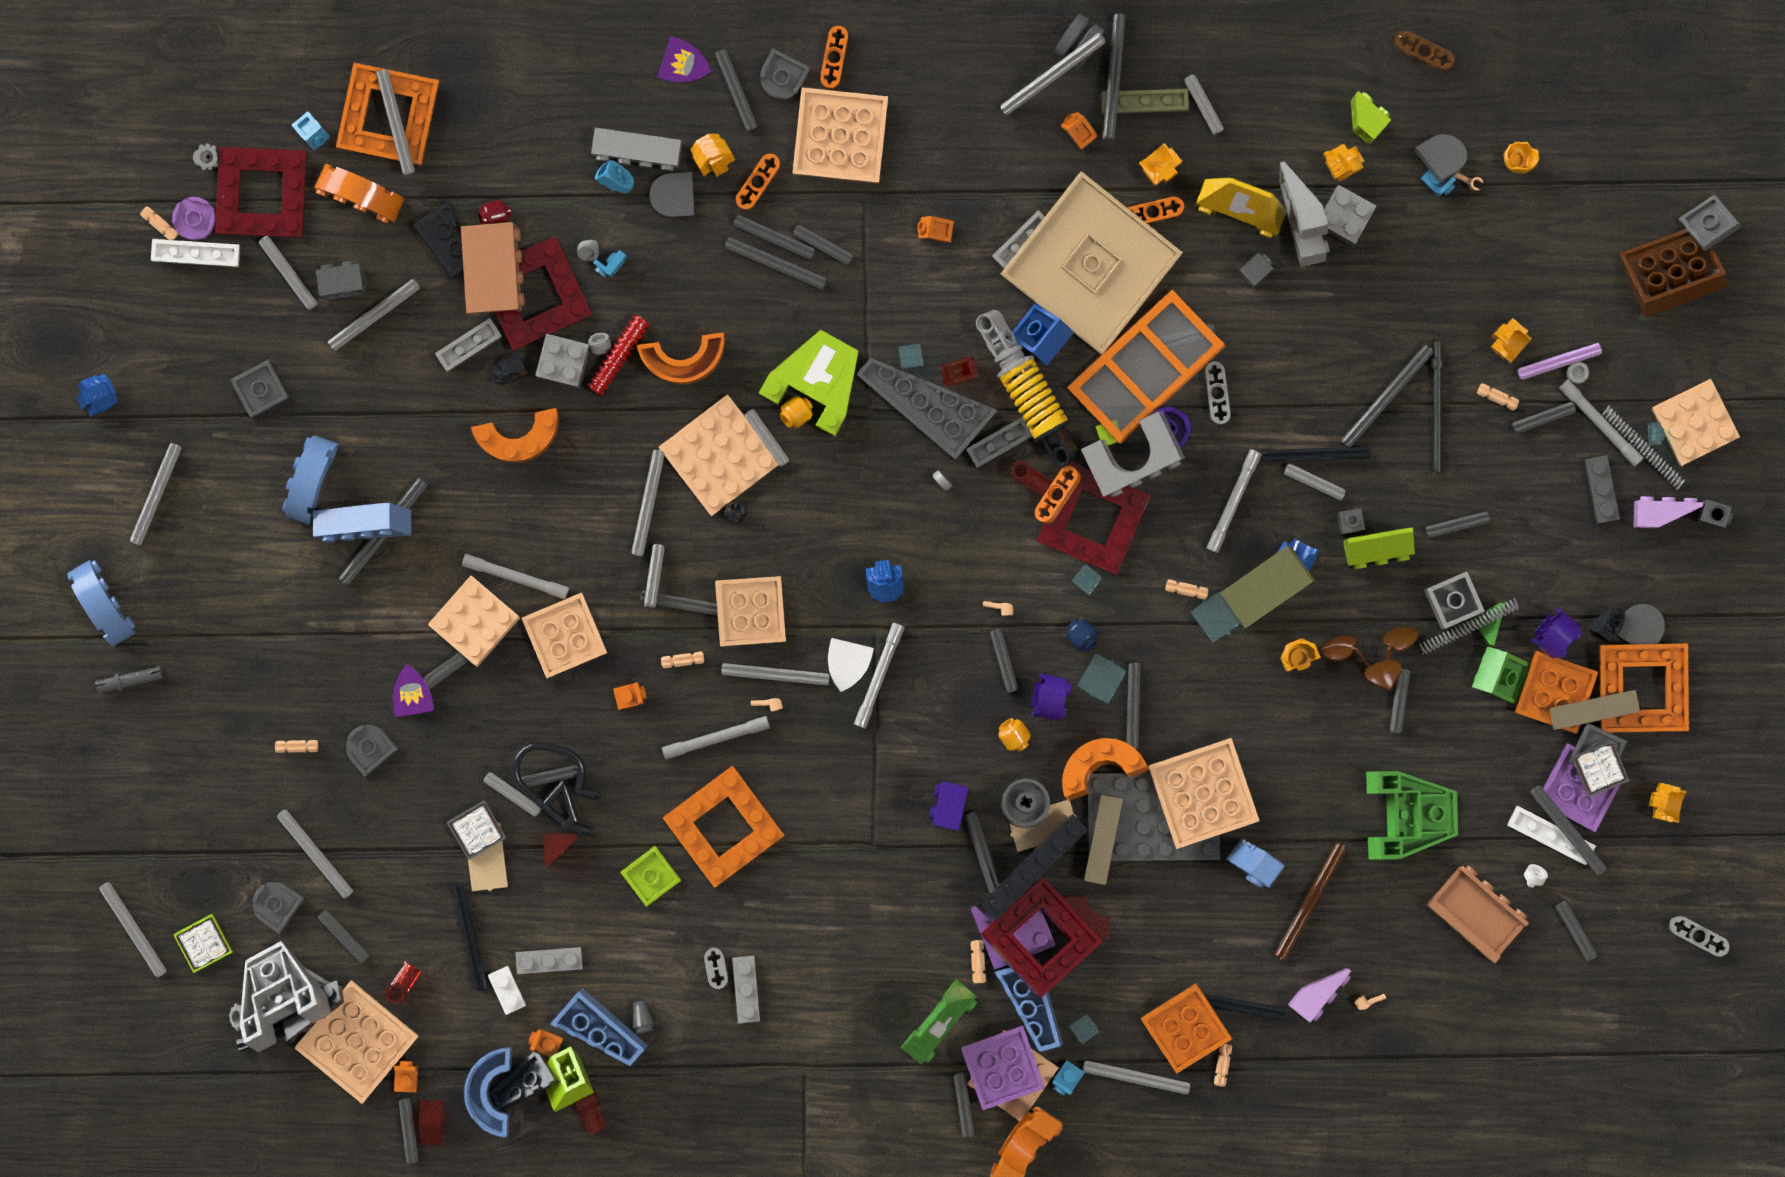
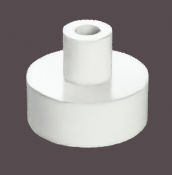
M1531 864L1527 867L1524 877L1527 880V885L1533 888L1535 885H1543L1548 874L1541 866Z

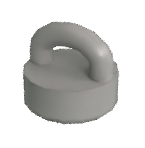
M585 240L579 243L577 246L578 257L583 261L595 260L599 255L598 242Z
M606 333L593 334L588 340L593 354L602 355L611 350L610 337Z

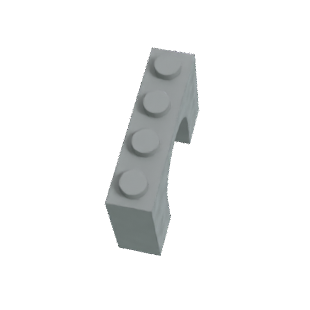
M1158 411L1139 421L1150 444V457L1145 466L1137 471H1129L1120 467L1113 458L1105 439L1081 449L1103 497L1110 495L1113 498L1122 494V488L1128 485L1132 489L1142 484L1141 479L1149 476V479L1161 475L1160 470L1165 467L1171 470L1181 465L1180 460L1185 457L1163 411Z

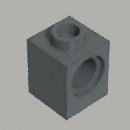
M1258 253L1238 273L1254 288L1273 270L1271 266L1273 263L1265 254L1261 256Z
M1710 500L1702 501L1703 506L1700 508L1697 522L1720 529L1730 525L1733 518V513H1731L1732 507ZM1714 509L1719 510L1721 513L1719 521L1714 520L1711 516Z
M1361 508L1337 513L1341 535L1365 530Z

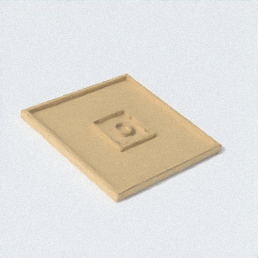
M1081 171L1000 275L1039 306L1060 318L1078 337L1102 355L1183 252Z

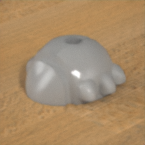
M201 144L198 150L194 152L193 161L198 166L200 165L202 170H206V168L211 170L213 166H218L216 146L210 147L209 144L205 146Z
M235 1003L234 1007L231 1008L229 1018L232 1026L239 1031L241 1030V1005Z

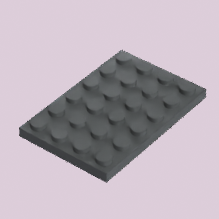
M1126 773L1091 774L1089 776V853L1101 795L1123 799L1111 861L1220 860V835L1178 849L1175 848L1151 773H1142L1131 778Z

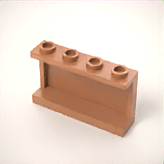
M513 222L461 226L466 313L473 316L488 312L522 311V306L525 305L524 293H521L520 284H523V272L519 271V262H522L521 249H518L517 242L521 239L520 229Z
M1460 865L1426 905L1486 958L1496 963L1501 957L1499 955L1518 933L1529 924L1525 920L1527 916L1518 908L1514 911L1509 906L1511 902L1502 894L1498 897L1492 892L1494 887L1486 880L1481 882L1475 876L1478 873L1467 865L1465 868Z

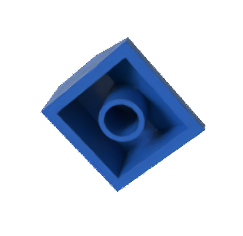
M1036 303L1012 331L1018 345H1021L1027 353L1033 355L1035 359L1046 366L1074 333L1060 318Z

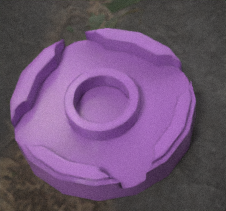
M189 197L176 205L173 211L172 222L175 230L182 237L198 241L212 233L216 225V214L208 201L200 197Z

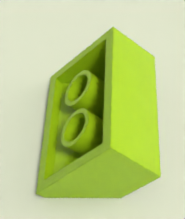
M1413 527L1348 538L1343 541L1347 565L1353 566L1354 570L1366 568V563L1375 562V566L1388 564V559L1396 558L1397 562L1410 560L1409 556L1415 554Z

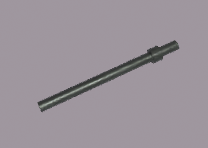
M1434 342V359H1431V368H1433V472H1442V368H1444V359H1442V342Z

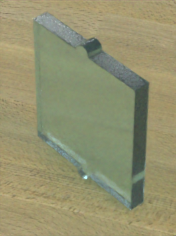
M1220 591L1208 600H1203L1200 606L1190 612L1212 643L1223 635H1228L1230 630L1241 623L1220 594Z
M1096 653L1077 687L1088 692L1091 697L1095 696L1108 704L1127 671L1114 664L1113 660L1109 661Z

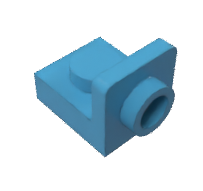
M308 111L292 124L293 128L313 150L322 146L330 137Z
M1428 170L1420 180L1439 197L1442 193L1445 196L1448 195L1455 187L1452 183L1456 179L1450 177L1444 182L1439 183L1431 171Z
M620 250L617 253L613 252L606 261L608 264L606 267L595 259L593 262L596 266L595 271L604 278L607 275L612 278L627 260V256Z
M1066 1060L1052 1080V1083L1055 1084L1053 1089L1062 1095L1066 1093L1071 1095L1085 1072Z

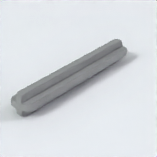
M263 237L259 241L261 247L308 310L313 309L317 305L316 300L270 237Z

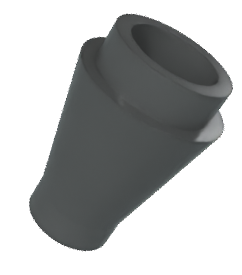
M646 1001L633 1003V1029L636 1030V1034L652 1032L654 1022Z

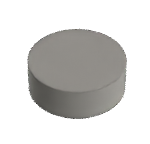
M1575 362L1569 365L1566 375L1572 383L1580 384L1587 380L1589 369L1583 362Z
M940 470L933 474V478L945 491H948L953 486Z

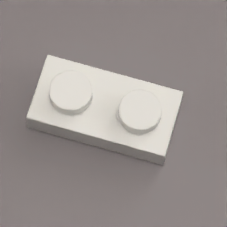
M509 966L488 975L506 1015L526 1006Z

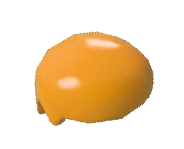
M1514 142L1507 147L1504 153L1505 165L1513 173L1525 174L1533 170L1537 165L1539 152L1537 149H1533L1528 142Z

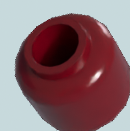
M494 200L483 204L480 212H478L481 225L508 223L509 217L512 216L509 205H504L501 200Z

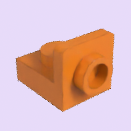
M1078 112L1068 115L1064 119V123L1061 124V127L1068 132L1080 149H1083L1098 136L1086 118Z
M934 216L922 217L917 228L919 232L918 238L949 243L951 242L954 221Z
M639 682L613 689L618 710L644 704L643 699L647 698L645 688L640 686Z
M539 1028L537 1033L532 1032L528 1044L531 1045V1051L538 1050L542 1054L551 1057L558 1053L564 1038Z
M400 1061L399 1065L394 1066V1092H417L418 1065H413V1061Z

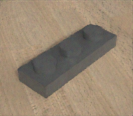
M1023 417L966 449L976 468L1032 437L1027 423L1022 419Z
M1607 455L1585 459L1597 524L1619 520L1620 517Z

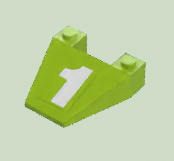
M820 330L768 375L759 391V395L779 405L789 387L797 390L825 406L816 427L836 437L846 419L858 350Z

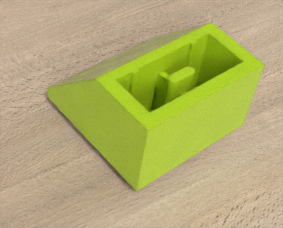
M1358 91L1351 100L1353 132L1370 145L1391 121L1389 118L1390 114L1382 107L1377 108L1372 103L1373 99L1364 92L1361 94Z
M572 1047L551 1056L547 1063L559 1083L546 1089V1093L555 1112L594 1093L580 1056Z

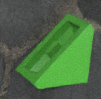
M1498 603V604L1494 605L1493 607L1487 609L1486 611H1488L1489 615H1490L1491 618H1492V615H1491V613H1490V609H1491V610L1493 611V613L1495 614V611H1494V607H1495V608L1497 609L1498 613L1500 614L1499 609H1498V606H1500V608L1502 609V611H1504L1503 608H1502V604H1504V606H1505V603ZM1485 611V612H1482V613H1484L1485 617H1486L1487 620H1488V617H1487V615H1486V611ZM1500 617L1498 620L1495 619L1494 622L1491 621L1490 624L1487 623L1486 626H1479L1478 631L1488 646L1495 645L1502 619Z

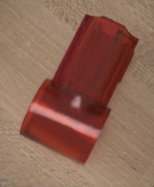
M1024 461L1015 462L1011 468V476L1014 480L1022 483L1041 497L1044 496L1053 482ZM1017 466H1024L1026 468L1027 474L1024 477H1018L1015 474L1014 469Z
M406 961L392 983L386 988V999L393 1004L402 1003L422 971ZM393 988L401 990V997L398 1000H393L390 996Z
M594 1087V1093L575 1102L578 1112L582 1115L588 1135L606 1129V1124L599 1108V1099Z

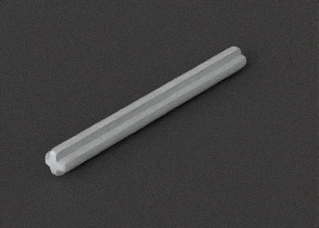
M1100 33L1096 34L1004 102L1000 107L1005 115L1010 114L1105 43L1104 37Z

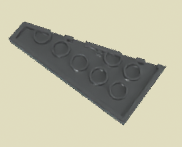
M872 358L856 374L954 460L957 459L998 411Z

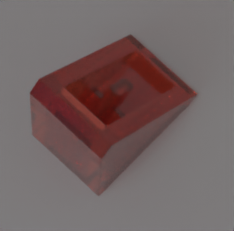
M974 356L940 365L944 386L978 380Z
M544 833L543 864L546 867L551 865L580 836L575 833Z
M421 1100L419 1116L421 1145H443L444 1101Z

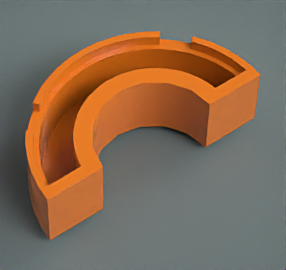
M329 164L324 165L315 185V189H317L316 194L325 198L331 195L334 200L343 204L346 201L354 204L353 208L364 213L368 210L377 215L375 219L388 224V221L395 222L404 202L403 197L394 192L390 193L385 190V187L336 167L334 169Z
M724 332L702 335V344L698 352L686 360H674L668 357L662 351L659 342L637 345L642 361L651 373L665 382L684 385L698 382L714 371L724 352L725 335Z
M557 408L536 412L532 430L526 436L519 439H508L501 436L493 423L471 427V430L478 444L491 456L505 462L521 463L537 458L549 448L558 431L559 413Z
M1111 738L1090 741L1077 749L1065 766L1062 779L1064 796L1070 801L1089 794V776L1094 770L1103 765L1119 766L1126 772L1129 778L1150 771L1149 767L1140 753L1123 741Z
M1039 1107L1033 1108V1111H1035L1033 1114L1029 1112L1025 1114L1000 1149L998 1154L1002 1157L999 1164L994 1163L991 1177H1025L1027 1165L1036 1156L1035 1151L1039 1146L1042 1147L1047 1140L1050 1141L1053 1136H1058L1063 1127L1062 1122Z

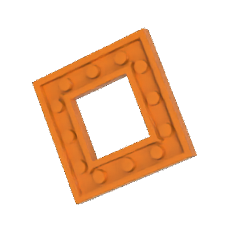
M354 63L336 148L399 161L393 137L363 131L371 90L381 91L377 72L387 69ZM388 70L394 94L413 98L405 136L413 164L422 166L440 81Z
M1687 643L1599 645L1600 697L1623 692V667L1665 666V709H1640V712L1600 720V729L1606 732L1689 731Z
M733 766L663 817L664 821L714 888L785 836ZM726 797H729L754 832L719 857L694 824V821Z

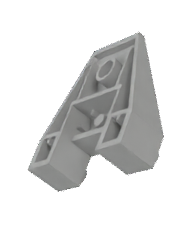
M1280 162L1279 182L1300 267L1325 262L1326 253H1329V246L1327 240H1323L1322 235L1328 233V225H1331L1329 213L1324 212L1323 205L1285 162Z
M282 941L245 960L240 1028L243 1042L247 1046L260 1052L277 1043L273 1024L298 1011L300 1016L312 1023L331 1014L325 992Z

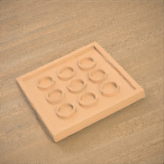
M802 87L793 175L879 184L888 96Z
M728 394L659 446V449L664 452L666 458L711 516L778 466L776 460Z
M1232 738L1148 766L1176 849L1259 821Z
M351 980L343 989L344 1003L324 1019L318 1020L297 1044L295 1049L362 1104L419 1035Z

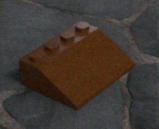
M1686 229L1619 253L1634 296L1644 317L1726 288V272L1713 247L1704 251Z

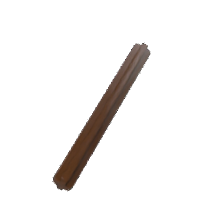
M1340 843L1334 845L1275 952V956L1281 960H1286L1346 851L1344 845Z

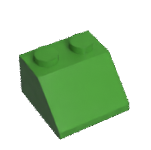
M1487 646L1472 687L1516 705L1530 663L1507 652Z

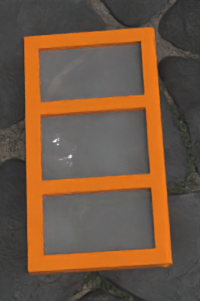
M1171 290L1067 388L1116 439V442L1121 444L1141 426L1140 420L1156 412L1226 346L1188 305Z

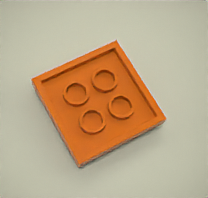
M1535 651L1514 713L1552 725L1549 708L1589 700L1598 672L1559 658L1552 659L1545 653ZM1581 724L1561 729L1577 734Z
M1197 983L1141 1017L1142 1022L1176 1074L1232 1040L1231 1035Z

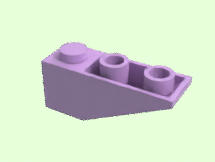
M1640 497V500L1634 502V528L1661 527L1702 507L1703 503L1697 502V498H1684V502H1675L1673 497H1662V501H1654V497Z
M1345 968L1302 987L1289 1002L1288 1006L1308 1022L1316 1021L1322 1015L1323 1010L1321 1008L1325 1003L1330 1004L1336 997L1337 993L1335 991L1340 985L1344 987L1351 978L1349 973L1351 971Z

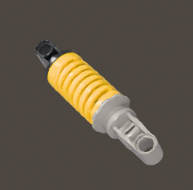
M992 310L980 315L976 320V326L986 341L987 347L994 355V361L1001 367L997 377L1007 387V392L1011 393L1010 398L1015 400L1014 405L1020 407L1018 412L1024 414L1022 419L1027 422V427L1034 438V442L1043 441L1053 462L1058 466H1065L1075 461L1079 457V449L1066 429L1071 421L1068 420L1062 409L1053 413V411L1060 407V404L1058 402L1052 404L1056 399L1054 395L1047 396L1052 392L1051 388L1043 389L1047 386V381L1039 382L1043 379V374L1035 375L1039 371V367L1036 366L1034 356L1025 357L1021 351L1023 349L1022 346L1018 345L1013 332L1009 329L1003 315L999 311Z

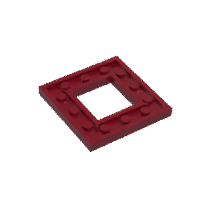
M219 147L215 234L303 238L307 151ZM241 171L283 172L281 214L239 213Z
M556 236L521 251L522 262H519V271H522L524 276L545 266L562 301V305L524 322L519 311L495 312L513 351L546 337V334L551 335L592 316Z
M1071 462L1069 466L1074 467L1080 473V482L1055 520L1049 524H1043L1037 542L1117 575L1151 495L1126 486L1122 488L1123 493L1113 498L1110 495L1103 497L1091 469ZM1067 473L1065 476L1070 480H1073L1074 476H1072V473ZM1061 482L1060 485L1067 489L1068 486ZM1058 489L1054 498L1055 501L1062 498L1063 491L1061 489ZM1082 490L1121 506L1105 546L1065 530Z
M1044 877L981 933L982 937L1039 999L1103 942ZM1040 909L1070 940L1043 967L1013 935Z

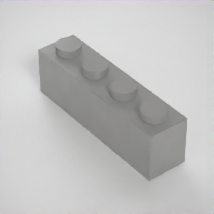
M595 128L591 154L596 157L597 161L607 162L609 159L617 160V163L623 165H630V162H635L644 168H651L652 165L660 166L661 170L673 171V168H679L682 141Z

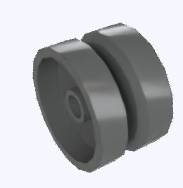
M1079 13L1064 33L1053 53L1063 59L1069 55L1072 49L1075 51L1096 34L1100 33L1103 36L1105 29L1095 24L1085 33L1084 31L1089 25V18ZM1093 52L1073 67L1079 70Z
M1027 778L1016 780L1010 784L1004 792L1001 802L1002 813L1006 820L1013 826L1023 829L1032 828L1041 823L1047 815L1050 806L1049 794L1045 787L1036 780ZM1022 801H1028L1029 807L1021 806Z

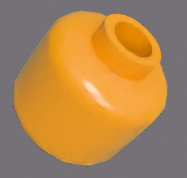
M794 396L781 406L780 418L789 428H799L812 418V404L807 398L802 399L799 396Z
M1011 718L1001 724L998 737L1008 750H1017L1019 752L1029 745L1028 741L1031 734L1021 720Z

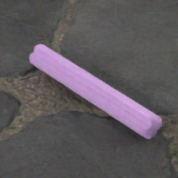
M1599 343L1521 367L1518 369V375L1523 380L1600 355L1602 350Z

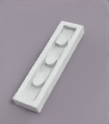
M152 239V262L239 267L240 245Z
M1516 806L1507 826L1584 865L1587 864L1558 826ZM1586 841L1590 848L1594 850L1596 846Z

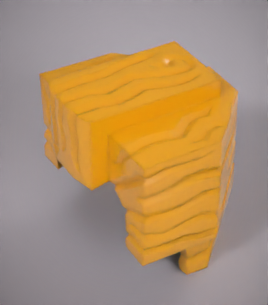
M707 134L697 140L691 148L694 161L703 176L712 171L716 177L719 174L722 175V173L728 171L727 165L735 161L732 152L719 134Z
M1164 143L1139 164L1142 166L1144 174L1156 186L1162 181L1166 183L1177 174L1175 168L1181 164L1182 160L1172 148L1169 149Z
M1344 143L1331 151L1323 153L1324 158H1326L1325 163L1329 171H1331L1334 180H1344L1364 168L1362 165L1364 159L1356 146L1348 149Z
M1512 318L1507 325L1502 324L1492 335V338L1496 341L1490 348L1502 359L1505 358L1509 363H1512L1532 338L1527 335L1528 330Z
M1298 639L1286 644L1281 661L1286 672L1295 668L1297 671H1301L1310 667L1311 661L1321 657L1315 644L1304 639Z
M1658 783L1656 791L1651 793L1648 805L1653 807V818L1679 823L1680 809L1686 791L1680 790V787Z

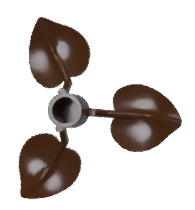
M1397 627L1388 631L1383 637L1384 645L1389 646L1387 648V661H1380L1374 665H1370L1361 651L1355 647L1357 639L1349 635H1341L1330 639L1321 647L1319 653L1329 660L1341 661L1350 657L1353 652H1356L1367 667L1365 671L1367 680L1379 688L1391 691L1402 671L1401 664L1391 660V651L1393 649L1403 651L1411 647L1419 637L1420 631L1413 627Z

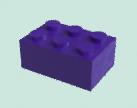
M941 781V785L936 784L934 798L938 799L936 807L931 806L929 819L933 820V825L959 830L968 787Z

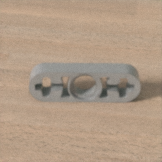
M1214 361L1205 368L1211 420L1217 425H1223L1230 419L1231 415L1224 366ZM1212 366L1220 369L1221 373L1217 374V380H1222L1223 384L1215 383L1210 385L1209 381H1214L1213 374H1209ZM1220 387L1223 390L1224 395L1221 399H1214L1212 397L1211 391L1213 388ZM1225 401V405H1221V411L1226 412V416L1223 417L1222 421H1219V417L1214 416L1218 412V406L1213 407L1212 403Z
M1676 916L1670 920V931L1685 941L1714 956H1724L1729 951V943L1725 938L1682 916ZM1682 920V925L1689 929L1691 925L1694 926L1689 931L1688 938L1685 937V935L1688 932L1684 930H1679L1678 932L1676 931L1677 927L1674 925L1675 922L1680 923ZM1697 930H1702L1705 934V939L1700 943H1697L1693 938V934ZM1709 939L1716 943H1719L1721 940V945L1724 948L1715 952L1716 947L1708 944L1706 948L1705 945L1709 942Z

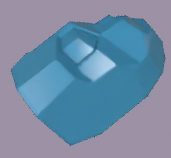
M613 160L604 163L595 176L599 184L620 193H629L634 185L630 172Z

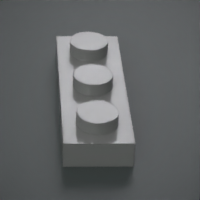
M1039 210L992 255L1003 269L1044 219L1045 216Z
M489 318L435 354L445 370L449 372L502 336Z
M581 947L515 952L517 974L583 969Z
M755 956L733 957L738 1023L760 1021Z

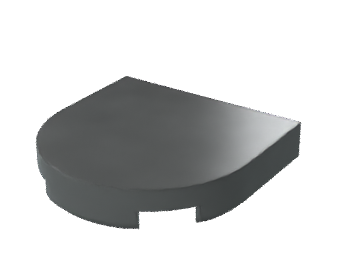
M772 48L761 69L760 81L762 88L772 98L779 100L792 98L800 91L811 68Z
M1446 134L1436 135L1417 146L1414 150L1439 183L1460 172L1467 160V151L1464 144L1456 137Z
M692 172L664 174L654 181L650 189V201L658 213L665 217L695 216Z
M1634 605L1625 611V622L1618 637L1629 644H1658L1665 630L1664 618L1660 611L1651 605Z
M362 725L355 728L349 734L346 742V751L349 759L364 777L368 776L399 750L389 736L381 728L374 725Z
M270 882L262 885L253 896V910L255 916L262 923L278 934H281L305 897L286 884Z

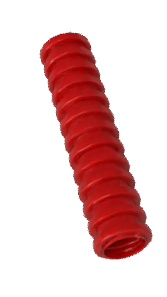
M633 315V321H629V327H625V333H621L622 337L617 339L619 342L613 345L614 349L610 350V355H606V361H602L603 365L599 366L600 370L594 373L596 376L591 378L592 382L587 384L589 389L600 396H603V391L608 389L607 385L612 383L611 379H615V373H619V367H623V361H627V355H631L630 351L635 349L633 346L638 344L637 341L642 338V333L645 334L646 327H650L648 322L637 315Z

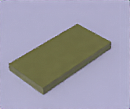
M1288 545L1220 594L1242 625L1247 628L1312 583L1314 578L1291 546Z

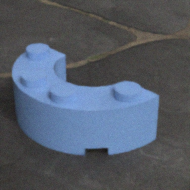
M315 435L311 438L307 437L301 458L297 457L294 462L293 469L296 470L294 477H290L286 485V490H289V493L282 507V512H285L286 518L311 526L313 511L318 506V496L323 480L334 461L339 443Z
M90 559L68 572V579L74 581V584L71 586L97 630H102L106 634L103 636L104 639L114 647L134 635L136 632L133 628L136 625L130 616L126 617L119 609L121 606L117 599L109 595L107 591L109 586L99 573L102 571L100 565L96 560L92 561Z
M512 1047L500 1048L482 1057L470 1070L464 1089L465 1104L470 1116L483 1130L500 1137H507L509 1135L510 1113L501 1111L494 1106L490 1100L489 1087L495 1075L511 1070Z

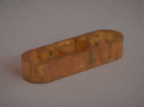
M1402 31L1395 38V46L1399 51L1440 71L1450 69L1454 63V56L1450 51L1412 32ZM1405 36L1409 37L1408 42L1414 44L1416 40L1419 43L1416 45L1413 52L1411 51L1413 46L1406 44L1404 47L1401 45L1402 41L1399 39H1403ZM1421 45H1427L1430 48L1429 56L1423 57L1419 54L1418 49ZM1435 50L1438 51V53L1436 54V56L1442 58L1444 55H1446L1449 64L1445 63L1444 66H1442L1440 64L1441 60L1436 57L1434 58V61H1431L1430 59L1434 55Z

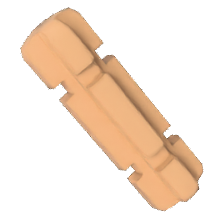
M145 207L140 215L145 220H149V223L161 234H165L164 236L168 240H175L178 232L174 228H170V225L159 215L154 214L155 212L151 208Z
M1481 384L1477 390L1478 395L1488 397L1487 399L1502 406L1506 405L1508 409L1515 410L1519 404L1518 399L1510 398L1508 394L1497 389H1490V386L1486 384Z
M1168 580L1165 590L1174 593L1175 591L1181 595L1197 596V598L1203 600L1208 596V588L1205 587L1197 588L1196 585L1183 582L1176 583L1177 581Z
M695 652L692 655L687 653L673 655V657L665 656L661 658L663 668L692 665V663L702 664L704 663L703 652Z
M306 740L276 741L275 751L277 753H285V751L317 752L319 748L317 740H308V742Z
M982 940L971 941V950H973V953H971L972 971L975 973L972 974L974 983H984L986 981V974L983 973V970H985V956L982 953L984 949V942Z
M1226 1043L1220 1046L1219 1052L1221 1054L1218 1055L1216 1067L1217 1076L1214 1078V1084L1221 1087L1226 1085V1075H1228L1231 1058L1229 1054L1232 1052V1045Z

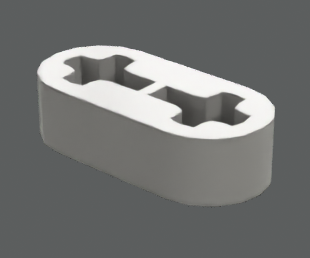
M710 948L704 955L708 982L711 987L721 989L728 982L724 954L718 948ZM712 951H715L716 955L720 954V958L717 959L718 967H714L713 961L708 960ZM717 969L719 970V975L724 976L721 985H717V982L712 981Z

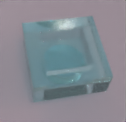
M920 344L898 347L902 369L923 366Z
M1660 422L1648 424L1650 446L1662 444V440L1665 438L1664 428L1660 427Z
M1085 564L1073 578L1072 582L1089 595L1102 577Z
M1087 1013L1069 1026L1082 1044L1100 1032Z

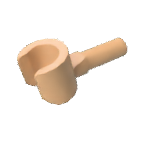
M1460 173L1453 176L1467 183L1472 191L1480 190L1473 186L1474 180L1483 183V180L1479 177L1469 178Z
M983 602L984 607L1001 609L1002 616L1013 615L1012 604Z
M779 698L751 700V706L770 705L771 711L783 708Z
M1382 994L1367 1001L1363 995L1356 999L1354 1004L1359 1010H1365L1373 1003L1386 999V996Z

